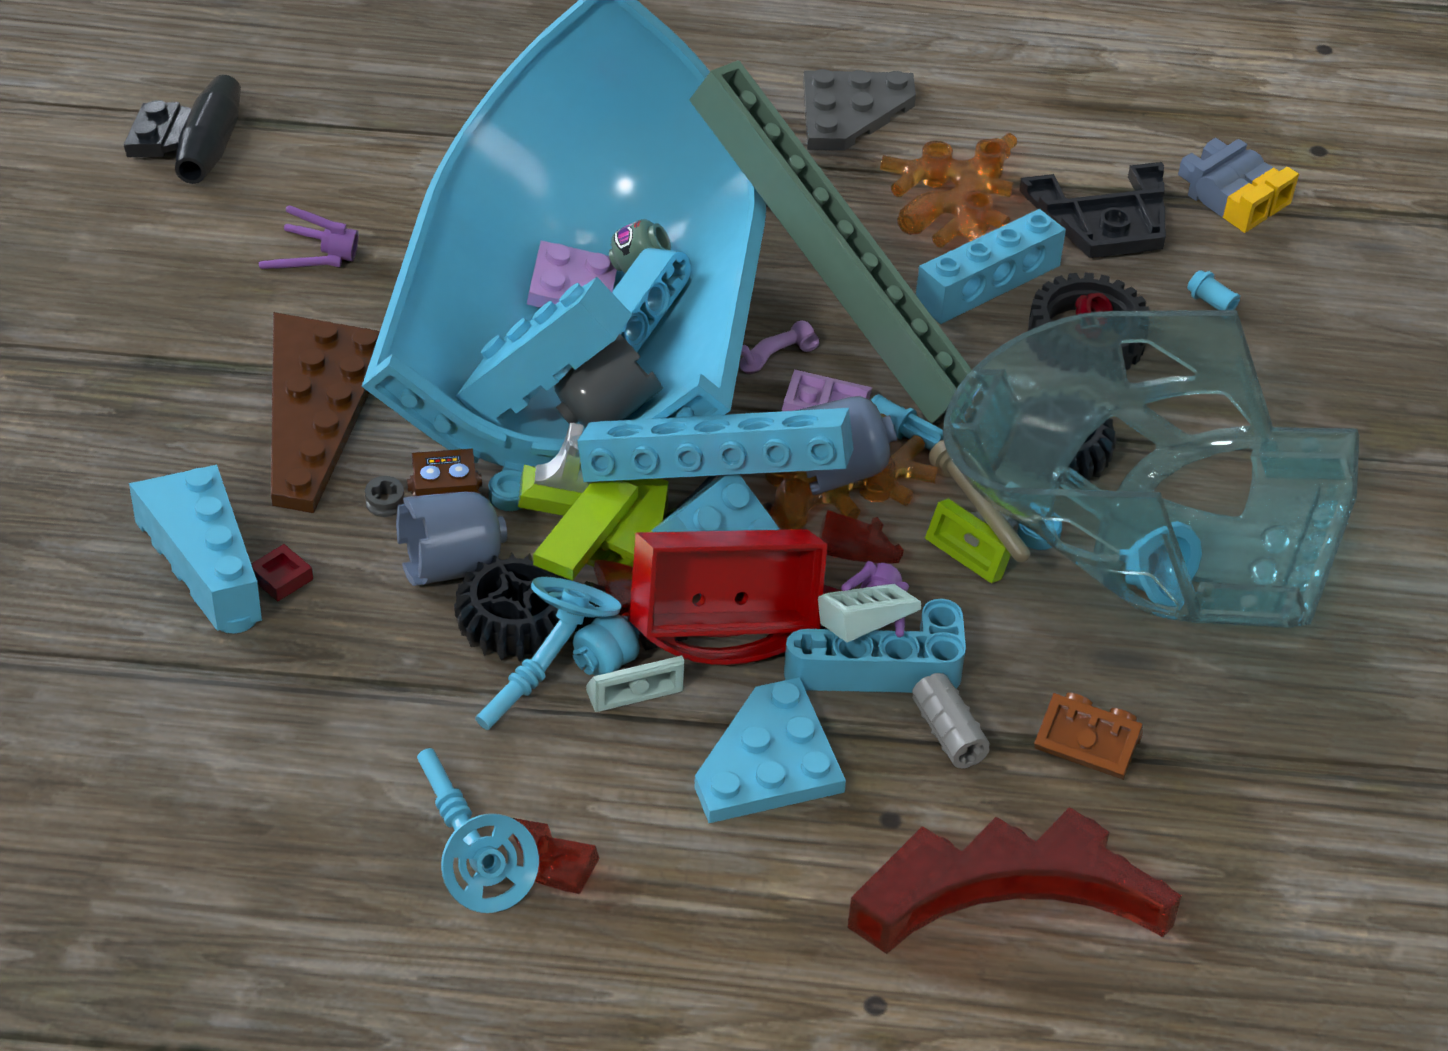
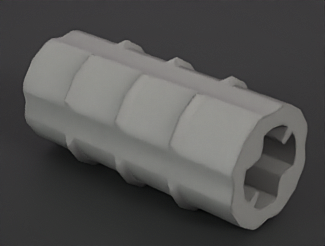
M934 673L922 678L912 689V698L921 711V717L927 721L932 729L931 734L935 735L942 745V751L946 752L953 765L957 768L965 769L978 764L989 753L990 743L982 732L980 723L970 713V707L960 697L959 690L953 686L948 676L943 673Z

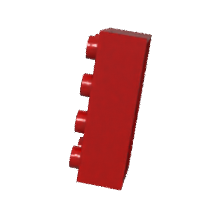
M808 529L635 533L629 621L658 647L675 656L682 655L683 659L693 662L731 665L758 661L778 655L786 651L787 638L791 633L800 629H820L818 597L823 595L827 543ZM740 592H744L743 599L739 602H736V595ZM701 593L700 601L693 603L694 595ZM744 634H768L767 637L751 643L721 648L688 645L674 639V637L682 636L732 637Z

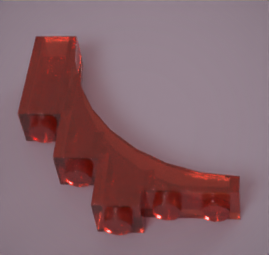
M1069 807L1037 841L1029 838L1021 829L1012 827L998 817H995L963 851L954 847L948 839L937 836L922 826L851 897L847 928L888 954L913 932L944 915L978 904L1013 899L1057 900L1094 907L1129 919L1164 937L1175 924L1182 895L1172 890L1165 882L1156 880L1138 869L1123 856L1114 854L1106 849L1110 832L1102 828L1095 820L1085 817Z

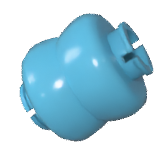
M617 614L608 617H596L590 625L581 628L575 633L573 638V658L581 670L585 668L584 673L597 676L618 671L622 665L631 662L638 656L640 650L638 639L640 634L630 621L627 622V616Z

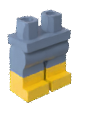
M1214 138L1203 148L1201 159L1190 153L1181 160L1178 175L1190 183L1189 197L1195 201L1200 199L1205 206L1244 233L1265 221L1267 216L1271 217L1291 204L1299 173L1289 167L1278 171L1265 163L1261 155L1256 151L1246 150L1247 144L1240 139L1226 145L1219 139Z

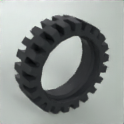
M1086 272L1084 278L1081 279L1077 273L1068 274L1067 280L1062 275L1055 277L1053 283L1047 281L1043 284L1042 290H1037L1032 301L1028 322V337H1030L1029 343L1031 348H1036L1035 354L1040 359L1046 357V364L1054 367L1059 363L1060 371L1067 374L1071 368L1076 370V376L1085 377L1086 371H1089L1092 374V378H1101L1103 371L1109 377L1117 375L1118 369L1125 372L1131 368V364L1136 365L1140 361V357L1143 356L1151 320L1149 306H1146L1145 299L1142 296L1137 297V290L1133 287L1124 290L1125 282L1117 279L1113 284L1109 283L1110 276L1102 274L1099 280L1094 279V273ZM1090 293H1101L1112 304V318L1119 321L1127 331L1121 336L1108 340H1087L1072 336L1061 330L1051 319L1057 314L1076 310L1075 304L1081 295L1087 296Z

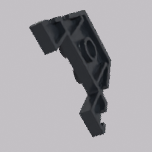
M1163 162L1130 165L1128 179L1134 191L1069 199L1065 198L1054 174L1021 178L1019 188L1021 194L1037 209H1041L1066 229L1065 236L1089 258L1136 252L1142 253L1164 248L1166 231L1163 201L1165 192Z

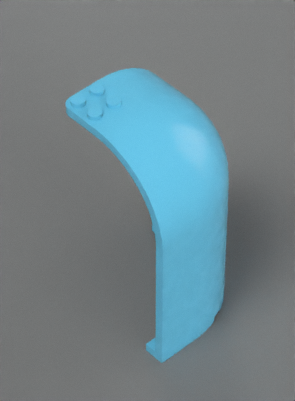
M578 0L547 27L514 60L474 109L443 157L422 202L362 387L448 450L473 448L475 463H478L480 458L503 466L502 471L516 470L522 472L524 464L536 466L553 460L559 453L568 431L569 423L556 409L561 401L555 392L554 386L547 391L542 388L530 399L529 404L518 413L510 409L500 426L473 414L456 397L484 358L481 354L484 346L497 335L504 339L507 337L508 331L523 318L528 322L531 321L534 314L540 309V307L527 305L540 242L562 244L567 247L609 256V250L612 249L611 239L613 234L617 230L641 219H647L654 224L658 223L665 229L670 239L671 250L683 252L689 257L691 272L683 289L637 352L640 358L636 362L647 374L653 372L663 389L625 420L725 415L731 411L765 226L766 202L689 101L710 71L683 40L639 1ZM616 271L613 290L625 275L623 271Z

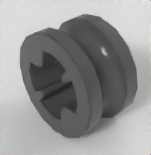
M379 476L372 479L365 488L366 508L370 513L381 517L397 514L398 505L404 504L403 484L398 479L390 476ZM382 494H390L388 500L379 499H381Z

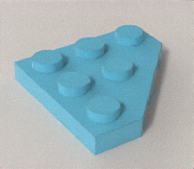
M800 677L756 686L696 773L694 788L708 823L845 792V777Z

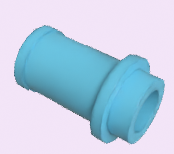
M1199 270L1193 275L1187 286V289L1191 292V297L1195 300L1201 298L1220 311L1225 317L1235 310L1240 301V295L1215 280L1214 274L1210 271L1204 272Z

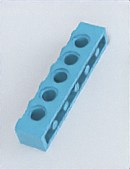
M849 408L589 422L577 440L583 482L846 469L854 450Z

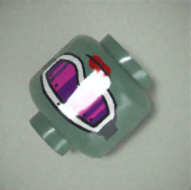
M641 219L617 230L613 234L609 258L616 270L623 271L626 274L644 249L671 250L670 239L660 224H654L647 219Z

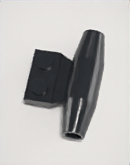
M229 75L216 76L195 100L192 109L180 106L179 102L165 103L161 100L143 103L123 144L127 158L164 157L165 153L177 150L175 162L176 175L182 181L189 184L201 182L222 157L236 125L241 94L239 82Z

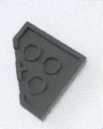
M826 69L804 71L803 90L807 150L845 151L855 144V138L866 132L870 135L888 124L890 117L896 112L902 111L905 113L915 107L916 92L913 73H903L901 71L866 72L863 70L829 71Z

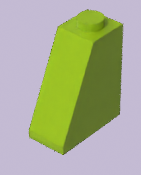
M662 478L623 480L638 486V499L586 563L587 565L632 584L635 533L652 532V529L666 519V514L668 513L669 481Z

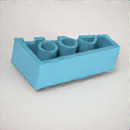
M598 277L584 286L576 283L561 296L560 302L557 304L548 301L534 314L531 321L528 322L523 318L508 331L507 337L502 339L500 335H497L490 340L481 350L484 358L456 397L473 414L500 426L510 409L518 413L529 404L530 399L542 388L546 391L549 390L572 367L576 370L615 341L632 316L631 312Z
M217 465L129 483L135 523L142 532L146 531L151 537L152 545L160 555L163 554L169 561L172 572L178 580L185 582L190 589L191 597L217 631L227 629L226 622L248 616L251 617V623L262 621L257 580Z

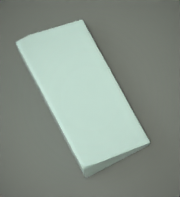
M683 656L593 676L586 685V692L594 711L600 712L682 692L684 679Z

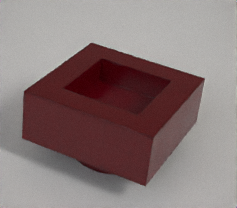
M285 544L251 563L257 584L277 602L313 580L312 567Z

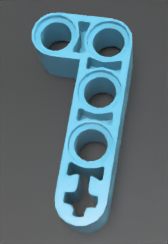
M656 248L644 249L612 291L632 314L620 334L636 352L641 348L690 277V260L683 252Z
M933 599L923 607L920 631H904V636L901 638L896 636L895 631L875 630L847 643L828 629L797 630L791 633L786 642L785 680L800 677L805 690L912 693V689L922 678L934 673H943L948 676L953 686L957 689L961 683L966 650L962 610L951 600Z

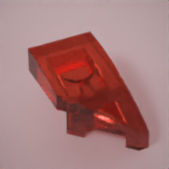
M827 510L819 534V538L827 543V555L859 562L899 563L904 553V549L900 544L892 545L881 531L884 524L878 517L873 518L869 525L857 519Z
M596 560L594 572L598 584L604 586L606 593L621 603L619 615L630 616L633 567L612 561Z
M513 818L528 829L537 845L539 867L535 882L562 891L580 894L600 859L596 845L553 838L548 824ZM512 834L523 856L521 844L516 838V836Z

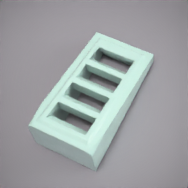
M895 584L831 592L818 597L820 624L847 643L921 610V601Z

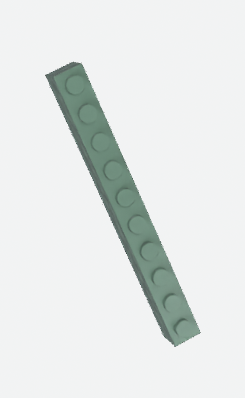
M737 60L711 70L689 101L927 420L933 424L952 414L955 409L961 407L966 402L965 399L968 392L974 386H979L982 382L743 64Z

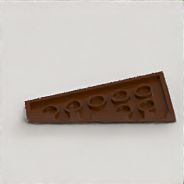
M273 312L272 506L309 513L315 512L369 396V392L362 387L380 331Z

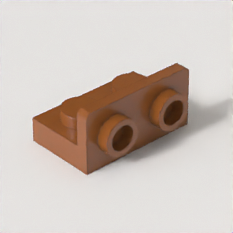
M1053 693L1034 742L1035 749L1124 780L1135 748L1141 742L1143 724L1136 721L1137 717L1125 710L1111 708L1108 712L1093 707L1091 700L1079 694L1066 693L1064 697Z

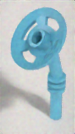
M537 577L533 579L531 584L532 590L545 602L558 609L556 617L560 620L532 659H525L522 662V666H518L515 669V673L509 675V683L475 717L477 723L482 728L489 730L522 695L529 696L532 689H535L539 682L545 679L546 675L544 672L575 631L577 624H583L584 617L617 615L621 610V603L611 595L579 582L555 577ZM589 601L597 604L600 607L593 606L589 603Z
M428 748L421 751L417 755V759L437 796L435 804L442 818H444L446 826L453 827L455 830L446 843L441 861L442 877L446 888L457 902L476 912L495 913L514 906L529 892L538 873L539 854L533 836L524 825L506 815L483 814L470 819L472 812L465 798H463L461 790L454 789L434 749ZM484 826H494L492 836L481 837L477 829ZM512 834L516 836L521 844L524 857L523 866L517 865L516 850L508 840ZM501 845L507 851L508 863H506L504 855L497 850ZM454 858H458L460 874L468 884L465 890L460 887L455 878L453 869ZM467 859H469L470 866L476 871L473 877L470 876L467 870ZM505 877L514 883L508 891L499 896L482 898L483 886L498 884Z

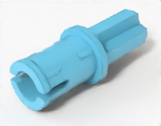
M880 394L875 395L871 399L877 406L881 417L890 415L898 439L906 437L930 451L936 443L946 439V434L942 429L918 417L915 409L900 407Z

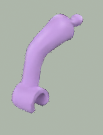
M803 320L797 321L790 331L765 338L752 350L748 346L743 345L741 351L743 357L740 360V368L746 374L758 372L774 352L797 343L802 351L809 352L819 346V338L808 322Z

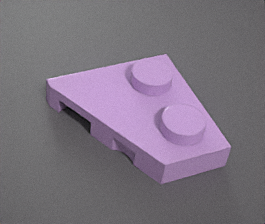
M794 369L782 411H795L855 396L870 399L872 387Z

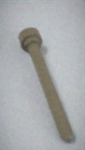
M944 439L936 443L929 454L930 463L941 476L952 477L1017 562L1027 561L1030 557L1029 548L966 468L967 455L962 447L953 439Z

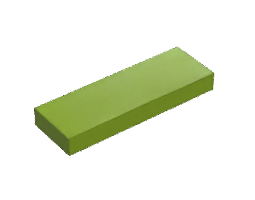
M623 480L591 482L533 553V565L573 581L638 499V486Z

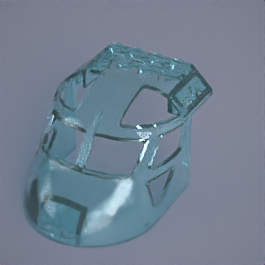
M1237 310L1101 311L1078 314L1048 322L1016 336L978 363L958 386L950 400L944 418L943 436L948 455L972 487L997 511L1035 532L1063 556L1134 608L1171 620L1196 623L1284 628L1310 625L1312 623L1357 498L1359 433L1354 428L1273 427ZM1148 343L1192 370L1195 375L1131 383L1127 380L1121 344ZM1223 394L1229 398L1246 418L1250 426L1216 429L1194 435L1186 434L1148 408L1146 403L1175 396ZM1114 416L1154 442L1156 448L1152 453L1140 460L1127 474L1117 491H1104L1073 469L1068 468L1087 437L1107 419ZM1245 448L1253 450L1250 456L1252 461V481L1244 511L1239 516H1226L1183 506L1163 499L1160 492H1153L1161 481L1187 464L1217 453ZM1053 521L1069 522L1095 538L1094 553L1062 542L1057 536ZM1179 521L1190 525L1201 541L1202 557L1198 571L1192 580L1171 522ZM1121 574L1150 576L1177 606H1167L1141 598L1128 589L1121 578ZM1192 581L1200 583L1196 592Z

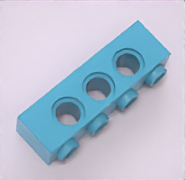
M1041 209L1029 213L920 265L916 296L930 315L938 323L942 324L1059 267L1066 229Z

